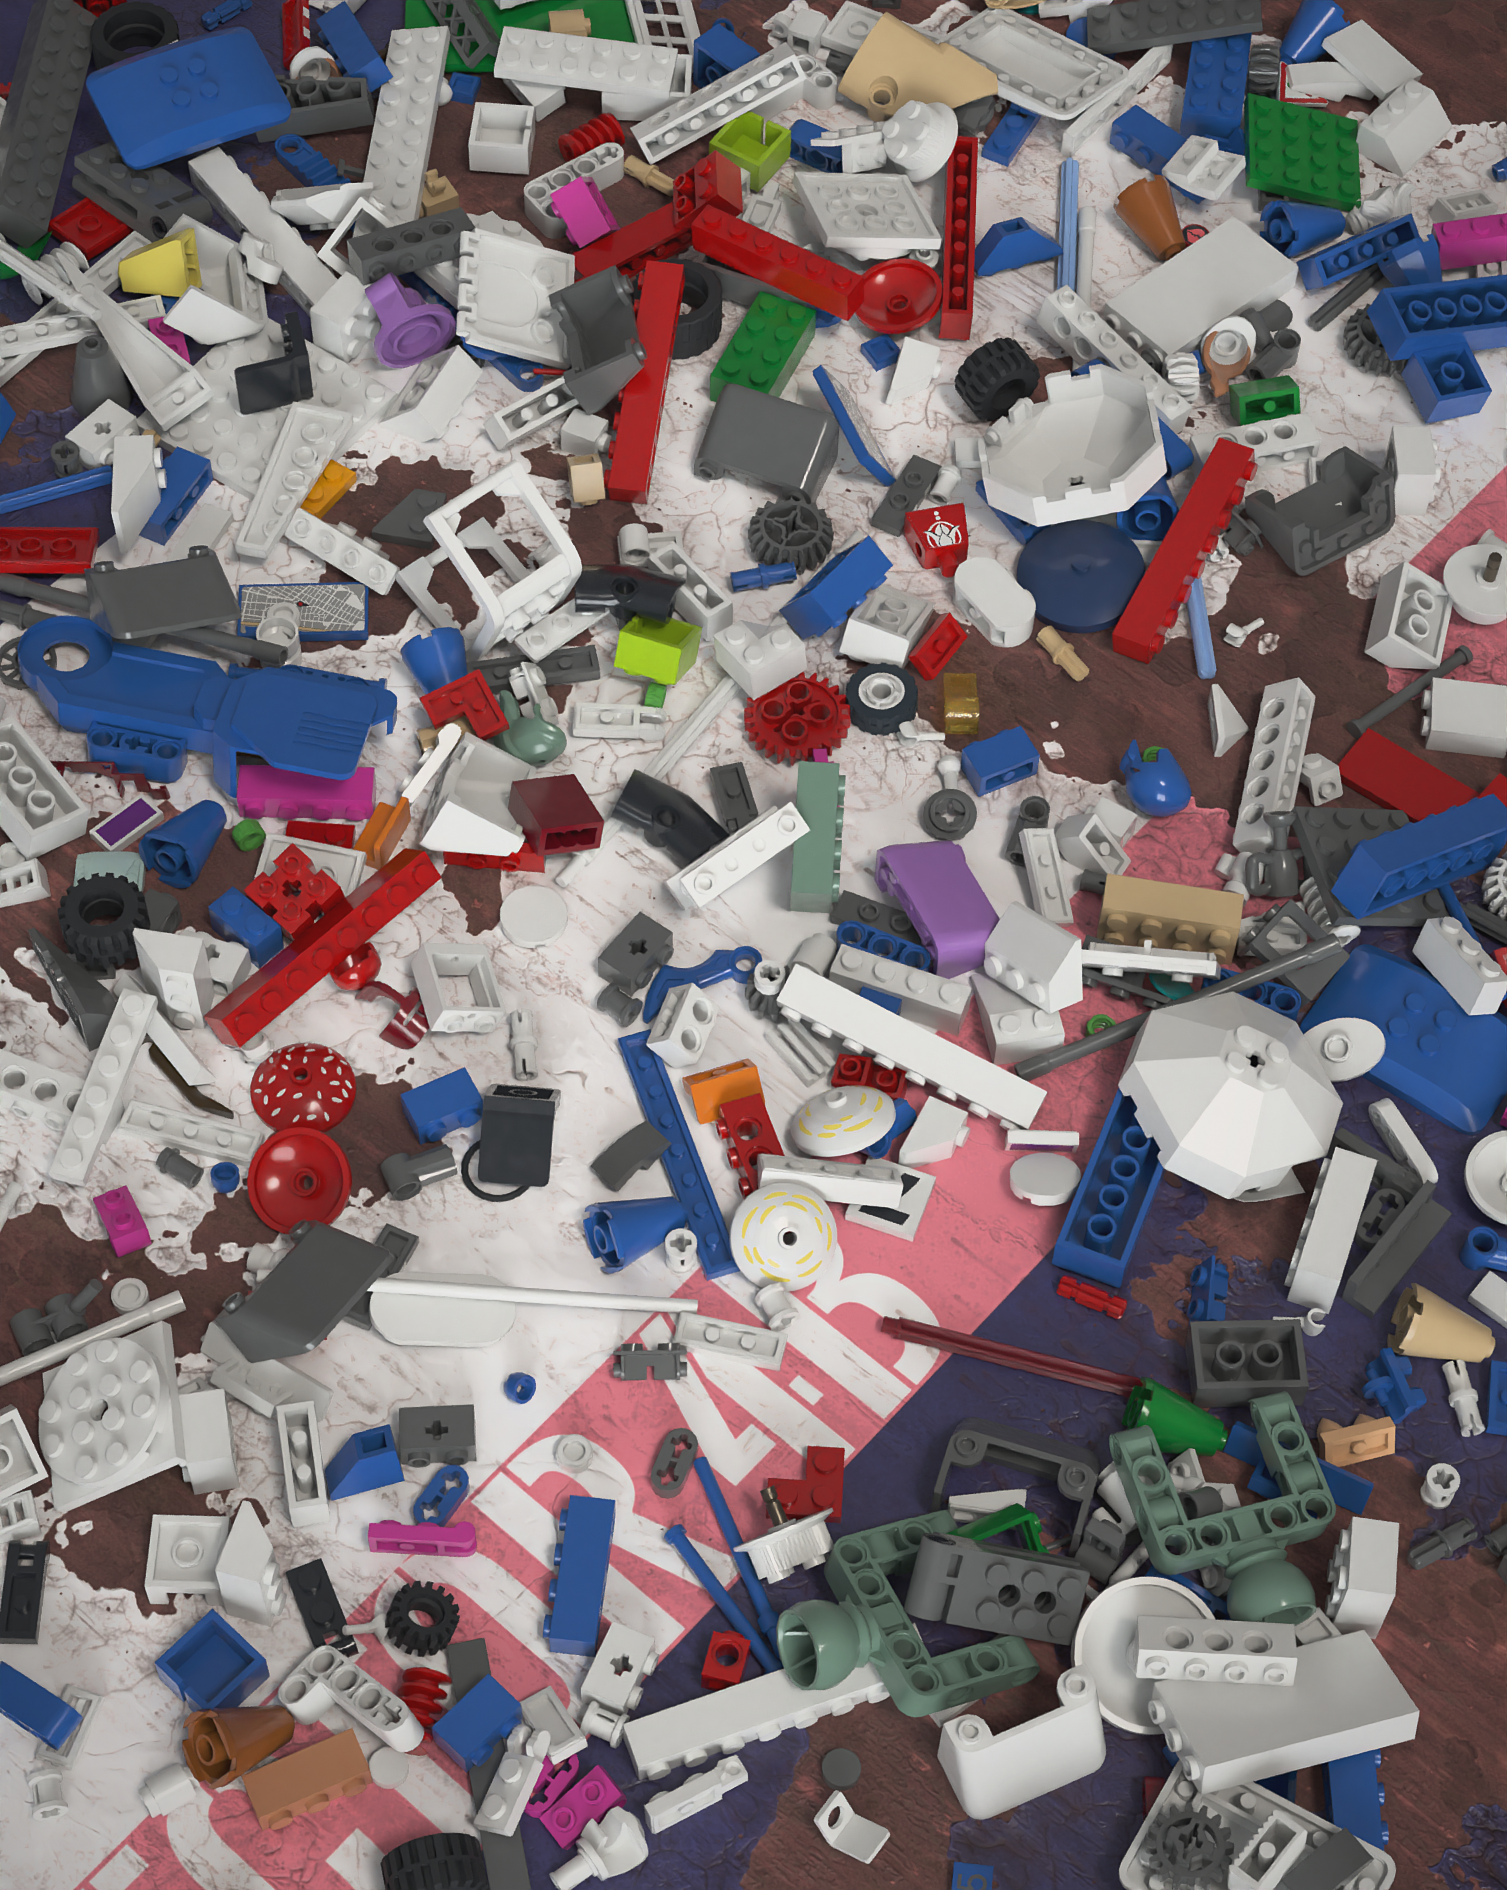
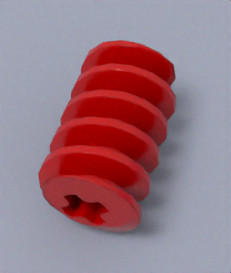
M611 113L600 114L597 118L589 120L587 124L579 125L578 129L575 128L570 130L568 134L560 135L558 139L559 149L566 163L605 143H616L620 146L625 144V136L621 125Z
M426 1667L406 1669L402 1675L404 1683L399 1685L397 1689L398 1698L405 1702L424 1730L425 1728L432 1729L437 1721L429 1717V1715H439L443 1711V1708L435 1703L434 1700H445L448 1696L443 1689L439 1688V1685H451L452 1678L440 1671ZM424 1731V1736L420 1743H432L433 1736ZM419 1745L411 1751L404 1752L415 1756H425L428 1754Z

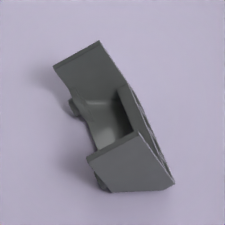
M979 1417L963 1419L957 1425L949 1440L933 1492L931 1513L940 1511L953 1465L962 1468H972L979 1465L982 1461L1055 1481L1064 1496L1082 1502L1068 1557L1074 1558L1080 1545L1100 1473L1101 1464L1098 1456L1093 1451Z

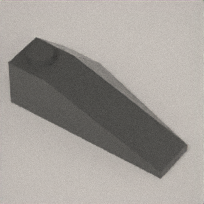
M35 928L29 929L28 934L32 948L89 1052L99 1048L117 1002H115L106 987Z

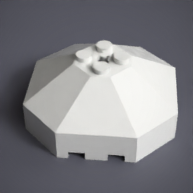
M1103 364L1089 366V374L1071 377L1070 370L1048 374L1045 377L1049 401L1033 404L1032 400L1028 397L1019 398L1008 410L1009 416L1007 418L1002 416L992 426H989L986 429L984 438L981 437L977 441L988 505L1037 527L1128 510L1167 472L1163 441L1151 384ZM1082 481L1081 485L1071 486V483Z
M1233 991L1151 1011L1135 1036L1118 1083L1124 1097L1131 1095L1138 1109L1134 1115L1146 1137H1154L1161 1150L1157 1157L1163 1168L1227 1199L1241 1196L1244 1190L1256 1188L1257 1191L1278 1186L1293 1165L1326 1157L1343 1105L1341 1098L1296 1021ZM1252 1055H1256L1260 1063L1256 1068L1250 1065L1251 1061L1248 1059Z

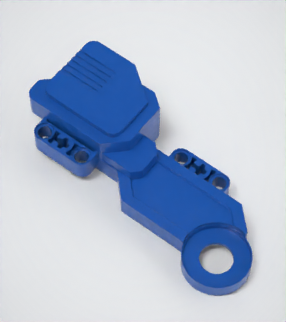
M55 616L37 622L24 632L17 648L21 678L28 687L38 693V697L60 725L89 730L87 733L88 762H114L119 773L144 774L146 779L172 783L179 780L184 773L188 762L187 749L213 754L214 782L233 798H237L236 751L260 755L273 768L335 780H347L356 773L371 727L387 721V736L393 733L397 721V696L390 690L371 687L367 680L360 677L298 665H284L279 669L266 667L239 679H232L227 676L216 661L113 642L111 635L92 620L79 616ZM62 642L77 643L86 648L90 655L88 662L84 666L73 671L55 670L45 663L43 657L48 648Z

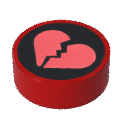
M1198 224L1185 226L1182 229L1186 244L1184 249L1208 234L1209 231L1204 226Z

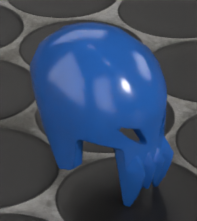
M1132 740L1121 759L1119 769L1125 774L1126 793L1133 805L1140 812L1157 817L1172 816L1184 810L1189 804L1192 792L1189 780L1175 757L1167 748L1157 751L1156 762H1142L1137 741ZM1136 768V769H1139L1140 771H1139V772H1135L1133 769Z

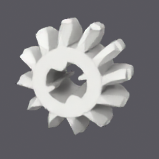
M1185 352L1168 354L1163 361L1162 378L1188 403H1194L1198 398L1200 380L1196 357L1193 353Z

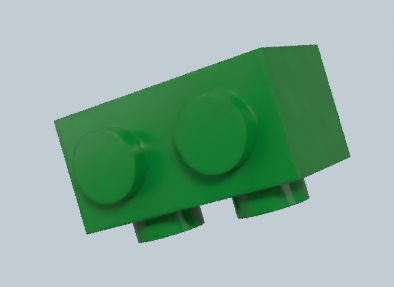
M1289 375L1229 385L1230 414L1240 426L1262 420L1282 418L1291 414H1301L1300 389Z

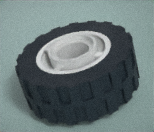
M872 663L868 664L865 668L858 669V672L850 677V682H847L845 692L846 704L850 705L851 723L854 726H858L859 730L869 732L871 735L883 734V736H886L890 733L895 732L896 734L901 732L899 728L901 723L911 722L915 719L916 711H918V688L915 685L914 677L910 676L906 669H901L895 664Z

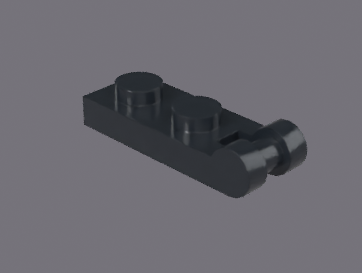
M10 1540L0 1608V1644H38L47 1565L50 1560L49 1541H37L36 1545L23 1544L22 1540ZM23 1560H34L33 1566H21Z
M317 1559L285 1572L314 1649L327 1645L325 1639L338 1635L340 1640L329 1644V1646L334 1647L348 1658L359 1654L353 1635H344L342 1632L343 1626L348 1624L322 1559Z

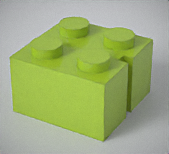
M747 111L727 122L709 142V154L716 150L737 166L751 172L750 188L759 192L790 157L791 130L768 120L765 127L764 145V117Z
M637 613L632 618V621H629L620 630L614 667L624 669V672L629 675H643L653 678L655 682L662 685H676L696 663L703 627L671 618L669 624L641 618Z

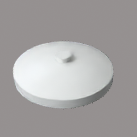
M1136 1577L1120 1581L1104 1589L1083 1610L1072 1638L1071 1664L1073 1668L1086 1663L1097 1687L1102 1719L1116 1728L1134 1734H1164L1159 1724H1155L1152 1721L1148 1703L1152 1700L1154 1683L1167 1679L1136 1677L1134 1642L1137 1616L1216 1619L1207 1605L1196 1594L1181 1584L1158 1577Z

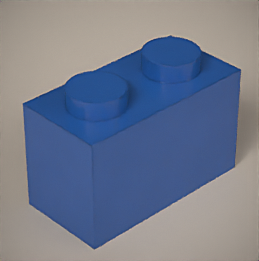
M1022 726L1011 730H1002L991 738L983 741H974L963 748L961 770L978 797H981L1036 775L1040 754Z
M234 886L208 906L212 930L225 941L237 942L249 949L251 963L258 969L284 949L281 926Z
M465 1067L400 1094L402 1112L420 1145L429 1141H438L444 1138L447 1133L461 1127H471L482 1119L483 1099Z
M488 1673L432 1727L434 1742L467 1773L474 1765L477 1767L483 1765L492 1755L493 1747L503 1737L508 1739L514 1727L522 1724V1705Z

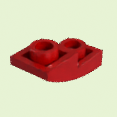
M839 1053L831 1079V1086L835 1088L852 1085L869 1086L886 1093L894 1101L898 1097L905 1098L909 1079L905 1077L907 1072L900 1068L893 1067L892 1070H889L883 1066L875 1065L873 1057Z

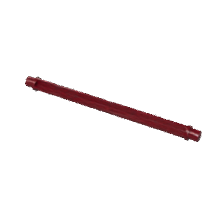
M884 1316L881 1332L895 1335L894 1338L936 1347L940 1350L1015 1369H1023L1031 1373L1105 1392H1113L1125 1397H1130L1135 1385L1143 1386L1139 1377L1115 1373L1111 1370L903 1317L896 1319Z

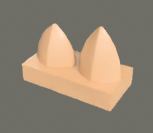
M1359 1414L1354 1425L1344 1428L1326 1418H1322L1318 1424L1319 1458L1337 1467L1395 1453V1424L1390 1416L1375 1419L1368 1415Z

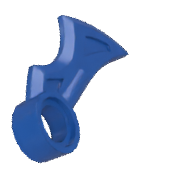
M742 946L735 950H715L710 958L694 967L677 968L666 964L663 965L656 975L646 998L643 1012L644 1023L648 1024L659 1014L669 988L694 983L698 988L703 989L729 978L738 983L747 984L750 973L754 974L755 967L762 962L761 954L753 947ZM749 959L755 963V966L751 970L742 971L736 967V964L740 960Z

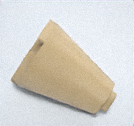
M1411 1283L1413 1289L1406 1287L1396 1304L1390 1322L1396 1324L1395 1335L1388 1333V1348L1391 1347L1394 1354L1446 1360H1464L1480 1363L1484 1358L1491 1356L1495 1347V1337H1492V1331L1489 1327L1422 1285Z

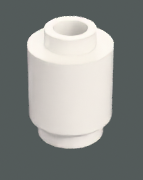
M813 934L812 937L806 939L791 963V970H793L795 964H798L824 977L836 957V943L825 934Z
M177 1762L144 1781L146 1786L137 1791L152 1818L159 1814L164 1817L195 1799L197 1796L194 1789L198 1788L200 1784L194 1778L188 1766L182 1769L181 1765Z

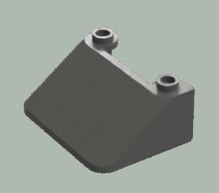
M206 545L190 547L187 559L121 570L114 567L113 561H101L95 563L94 568L84 569L90 618L95 624L116 639L151 636L235 621L242 617L241 609L216 552Z
M303 1219L289 1230L290 1239L295 1246L250 1295L243 1296L241 1292H236L227 1298L222 1305L224 1309L215 1318V1321L250 1363L305 1354L316 1348L385 1271L393 1261L394 1256L386 1248L320 1221H307Z

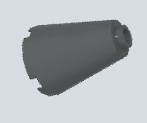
M97 335L84 337L78 342L70 394L74 409L80 416L87 418L107 399H110L127 410L132 404L133 388L108 342L103 337Z

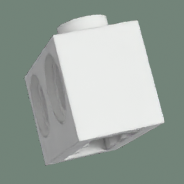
M694 983L669 988L646 1045L673 1068L698 1063V1060L703 1055V1048L709 1033L715 1026V1018L720 1006Z

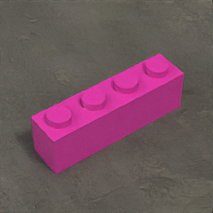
M1507 213L1433 223L1431 234L1433 233L1439 246L1442 270L1507 261Z
M240 765L237 789L240 817L260 819L262 817L283 818L287 820L295 818H315L318 820L350 819L353 821L370 819L375 811L376 801L375 768L357 767L356 773L351 778L335 780L273 768L271 765Z

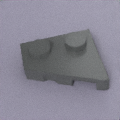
M415 488L372 529V539L432 550L435 538L423 520L426 516L447 503L446 493Z

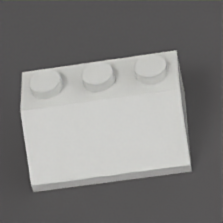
M1409 77L1359 125L1356 142L1359 144V153L1403 178L1451 131L1452 124L1434 91Z
M459 345L423 359L379 424L384 429L421 443L433 438L436 440L440 439L449 430L448 423L463 409L464 405L462 403L465 398L477 388V380L483 373V370Z
M1406 561L1381 577L1364 652L1390 668L1437 669L1440 667L1453 606V600L1448 595L1445 586Z
M1018 901L1011 902L985 942L984 968L986 974L1049 1014L1082 1001L1081 939Z
M134 928V941L147 992L150 995L157 996L158 1007L172 1024L184 1029H191L193 1027L205 1029L207 1021L203 1016L210 1011L215 992L204 939Z
M243 1500L215 1572L227 1615L271 1627L275 1615L280 1616L283 1612L287 1594L283 1591V1579L280 1578L279 1574L280 1564L276 1561L273 1546L251 1503Z

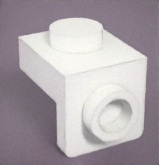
M1319 753L1304 756L1299 781L1309 787L1311 803L1319 806L1342 796L1343 790L1339 766Z

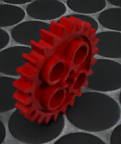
M802 672L798 677H793L755 700L751 697L747 698V708H744V729L748 731V741H755L756 751L765 748V758L776 754L777 763L779 764L784 758H789L791 766H794L796 759L808 761V757H813V749H826L827 755L832 756V746L841 748L842 739L848 737L850 705L846 704V695H839L838 685L829 688V678L818 682L817 673H813L808 679L805 678V673Z

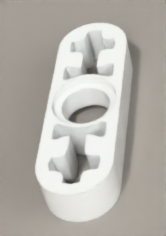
M1384 1098L1369 1105L1368 1112L1371 1122L1398 1164L1407 1171L1415 1173L1423 1184L1427 1179L1434 1184L1437 1183L1438 1174L1434 1163L1395 1104L1389 1098Z

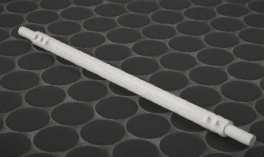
M0 239V261L73 311L79 310L93 321L100 320L102 311L86 301L83 294Z

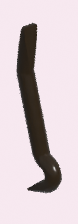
M146 1033L142 1045L147 1042L153 1043L148 1049L151 1060L191 1104L204 1111L233 1120L234 1114L232 1110L203 1095L194 1085L189 1086Z

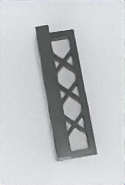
M425 0L441 26H448L451 34L450 41L467 67L473 69L487 53L497 58L501 40L475 0ZM453 4L452 17L446 18L447 5ZM459 23L466 24L464 36H457ZM477 41L480 46L470 56V44Z
M1428 1179L1348 1279L1342 1300L1370 1319L1376 1315L1451 1218L1452 1212L1431 1199L1436 1185Z

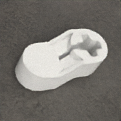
M244 232L237 249L246 255L248 272L262 281L277 285L284 267L274 259L273 244L255 234Z

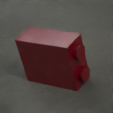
M575 774L512 781L508 810L516 823L523 826L522 833L537 856L600 848L604 820Z

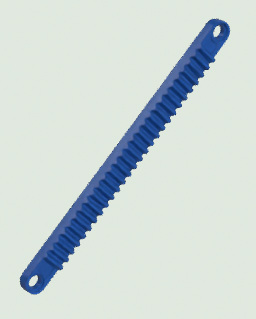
M285 134L277 138L275 142L277 160L305 187L351 183L349 178H344V175L343 177L338 176L336 166L334 164L330 165L327 157L324 159L320 151L316 152L300 136ZM292 146L297 148V150L292 153H287L283 151V149L286 147ZM355 221V222L353 223V225L350 227V230H351L353 233H354V228H355V223H356V221ZM412 271L398 275L412 289L418 291L428 304H439L448 308L456 322L457 312L459 311L416 273ZM508 354L497 357L494 360H488L521 391L534 392L539 390L544 384V375H537L533 379L521 377L525 372H533L534 368L543 369L541 363Z

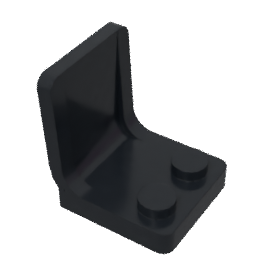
M297 311L284 313L286 324L280 325L283 342L288 343V345L283 346L284 357L235 369L234 375L241 414L248 415L290 405L293 401L298 402L303 398L314 397L309 355Z
M505 1084L490 1085L484 1095L478 1163V1178L480 1181L545 1187L550 1180L554 1120L556 1111L560 1106L561 1090Z

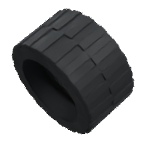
M141 1L125 2L109 8L98 16L99 18L94 21L93 28L90 31L96 71L135 55L168 45L176 40L180 41L178 23L174 16L159 5ZM138 46L153 47L137 53L122 52Z
M678 258L659 260L658 262L684 264L685 284L681 303L697 308L694 312L679 315L672 360H683L699 356L704 351H708L713 347V344L719 339V333L722 330L723 292L721 283L711 269L706 268L699 262L696 263L689 259ZM639 273L632 282L634 292L630 293L633 307L635 299L640 300L642 290H638Z

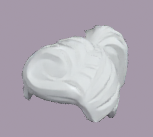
M1402 182L1397 185L1394 192L1392 186H1386L1376 190L1367 200L1358 199L1357 201H1361V207L1358 209L1354 206L1353 210L1346 215V220L1349 222L1353 232L1360 233L1393 217L1410 214L1412 210L1411 193L1416 190V186L1412 183Z

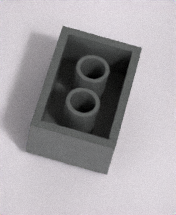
M1300 1319L1190 1322L1185 1338L1191 1402L1200 1408L1250 1407L1251 1402H1248L1250 1399L1286 1391L1290 1395L1294 1405L1303 1404L1309 1383Z

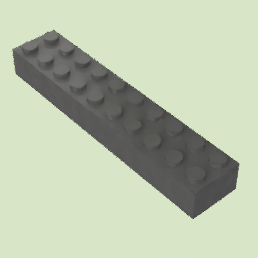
M37 0L32 5L0 125V233L26 249L30 248L48 230L92 53L90 31L98 17L72 0Z

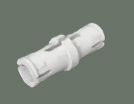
M521 1008L522 1017H519L518 1009L510 1013L513 1028V1039L510 1041V1045L515 1053V1074L518 1080L528 1081L527 1073H530V1079L533 1080L538 1077L535 1051L538 1049V1040L534 1037L533 1012L530 1009Z
M1456 1360L1458 1367L1455 1368L1453 1361L1447 1362L1442 1366L1451 1393L1448 1400L1450 1406L1455 1407L1461 1427V1434L1464 1437H1470L1469 1430L1471 1429L1474 1436L1484 1432L1485 1427L1482 1424L1476 1404L1478 1394L1471 1387L1466 1363L1464 1360Z

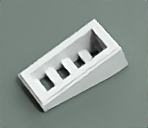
M1482 189L1437 198L1430 217L1435 223L1489 216L1497 212L1499 207Z
M37 858L0 870V908L37 901L51 896L46 869ZM20 881L21 886L17 888L16 882ZM2 884L7 885L6 892H3Z
M1027 1489L950 1496L947 1511H949L954 1521L971 1523L1016 1503L1025 1507ZM1013 1526V1527H1011V1528H1008V1529H1012V1530H1017V1529H1016V1526Z
M31 1490L23 1491L0 1500V1544L42 1533ZM23 1511L25 1519L18 1521L16 1512ZM9 1515L10 1525L4 1527L1 1516Z

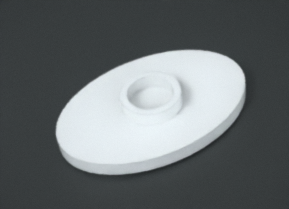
M1358 1018L1329 1020L1311 1028L1304 1034L1331 1082L1347 1081L1365 1074L1381 1060L1386 1048L1385 1038L1381 1030L1373 1023Z

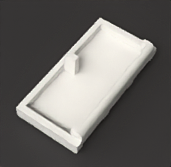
M1145 940L1144 947L1090 942L1088 950L1082 949V967L1102 969V975L1123 977L1124 971L1167 974L1172 976L1171 981L1192 983L1193 977L1220 980L1221 966L1216 961L1215 953L1152 948V940Z

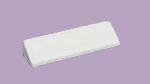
M128 973L122 974L113 989L118 998L123 988L147 994L143 987ZM157 1006L147 1030L150 1038L189 1086L215 1083L217 1078Z
M758 1154V1189L773 1183H793L812 1190L824 1201L898 1208L900 1204L903 1183L897 1168Z

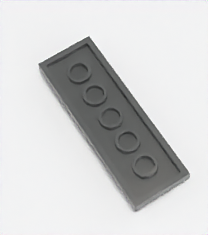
M1140 0L1087 9L1088 48L1101 55L1263 31L1261 0Z

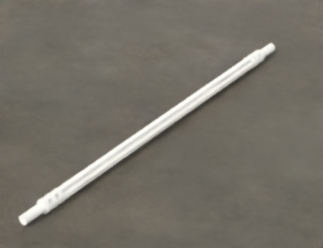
M855 530L840 548L834 549L809 580L837 553L865 538L863 533ZM781 613L769 625L786 624L790 629L793 628ZM728 673L645 768L643 773L661 781L739 691L741 687ZM617 802L603 817L604 826L600 848L574 851L572 853L573 858L555 878V881L561 887H566L583 866L587 867L624 825V823L611 817Z

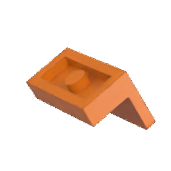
M402 796L396 807L379 802L353 850L366 852V866L379 870L388 862L411 821L409 798Z
M748 1058L682 1078L685 1091L692 1097L697 1121L700 1124L719 1119L720 1104L760 1093L765 1104L757 1066Z

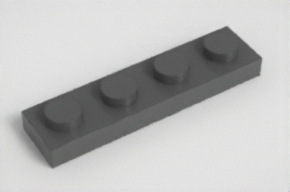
M595 645L555 650L538 663H535L545 675L546 684L544 686L600 678V667ZM526 655L468 662L467 669L468 674L479 669L493 694L499 693L501 690L513 691L509 681V677H511L509 671L522 667V662H533Z

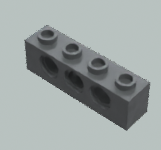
M462 207L347 239L349 265L364 286L378 281L390 272L398 276L453 260L462 256L460 255V233L463 231L471 232L476 227Z

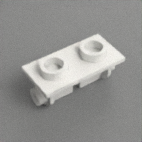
M522 662V667L510 670L511 677H509V681L516 699L521 700L529 697L530 700L520 706L523 716L527 719H533L535 717L533 706L538 703L541 706L542 718L554 725H558L559 722L556 717L558 709L554 700L547 694L544 686L546 678L541 668L536 666L535 663Z

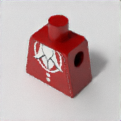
M964 503L905 512L903 534L921 567L926 570L940 568L942 575L947 578L955 576L959 564L966 561L968 555L969 539Z

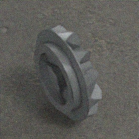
M943 789L934 793L927 800L923 817L926 828L936 838L940 837L952 841L953 839L964 838L970 830L974 829L977 809L972 798L965 792L957 789ZM949 804H952L954 814L960 815V817L954 818L952 826H948L946 817H941V815L947 813Z

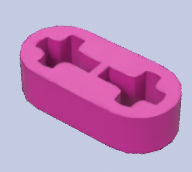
M576 1753L566 1758L570 1771L567 1773L562 1770L554 1779L551 1777L555 1772V1766L548 1756H545L542 1762L544 1766L532 1792L538 1794L547 1785L548 1787L544 1792L546 1802L543 1804L537 1801L532 1805L530 1804L531 1797H529L524 1809L527 1815L533 1818H540L566 1794L579 1775V1760Z

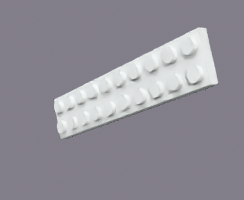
M448 26L392 30L386 66L393 75V78L381 85L363 183L373 182V190L369 198L371 195L376 197L386 206L384 211L392 218L398 215L406 222L419 218L425 184L424 174L427 172L451 36ZM363 210L358 221L355 223L353 238L386 229L387 227L366 210Z

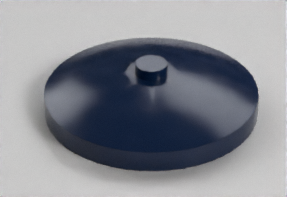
M1092 520L1066 521L1044 529L1025 546L1017 565V583L1023 589H1027L1034 597L1036 603L1035 618L1047 626L1070 633L1097 632L1118 624L1145 574L1144 560L1135 543L1117 528Z

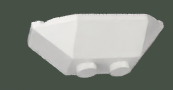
M373 182L277 190L276 196L271 200V208L297 225L310 224V230L337 229L360 196L369 198L373 190Z

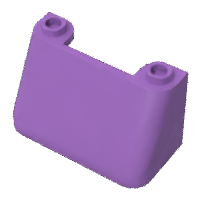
M951 840L892 844L878 849L874 881L881 893L887 891L890 897L896 895L922 939L921 946L930 953L933 966L930 967L929 973L951 979L984 966L985 942L1000 918L968 867L962 847L959 844L955 845Z

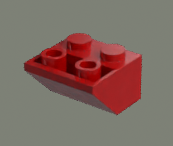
M715 150L705 158L700 159L697 164L685 173L678 175L673 181L674 225L678 228H691L692 222L707 205H711L734 217L743 213L741 168Z

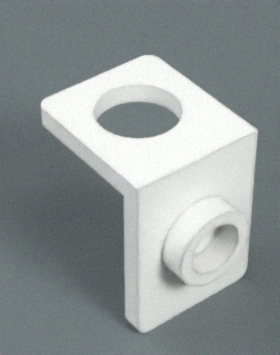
M837 1790L833 1792L814 1818L815 1824L831 1847L866 1864L873 1860L890 1837L888 1829L855 1814L842 1792ZM839 1806L840 1816L837 1822L829 1827V1815L835 1807Z

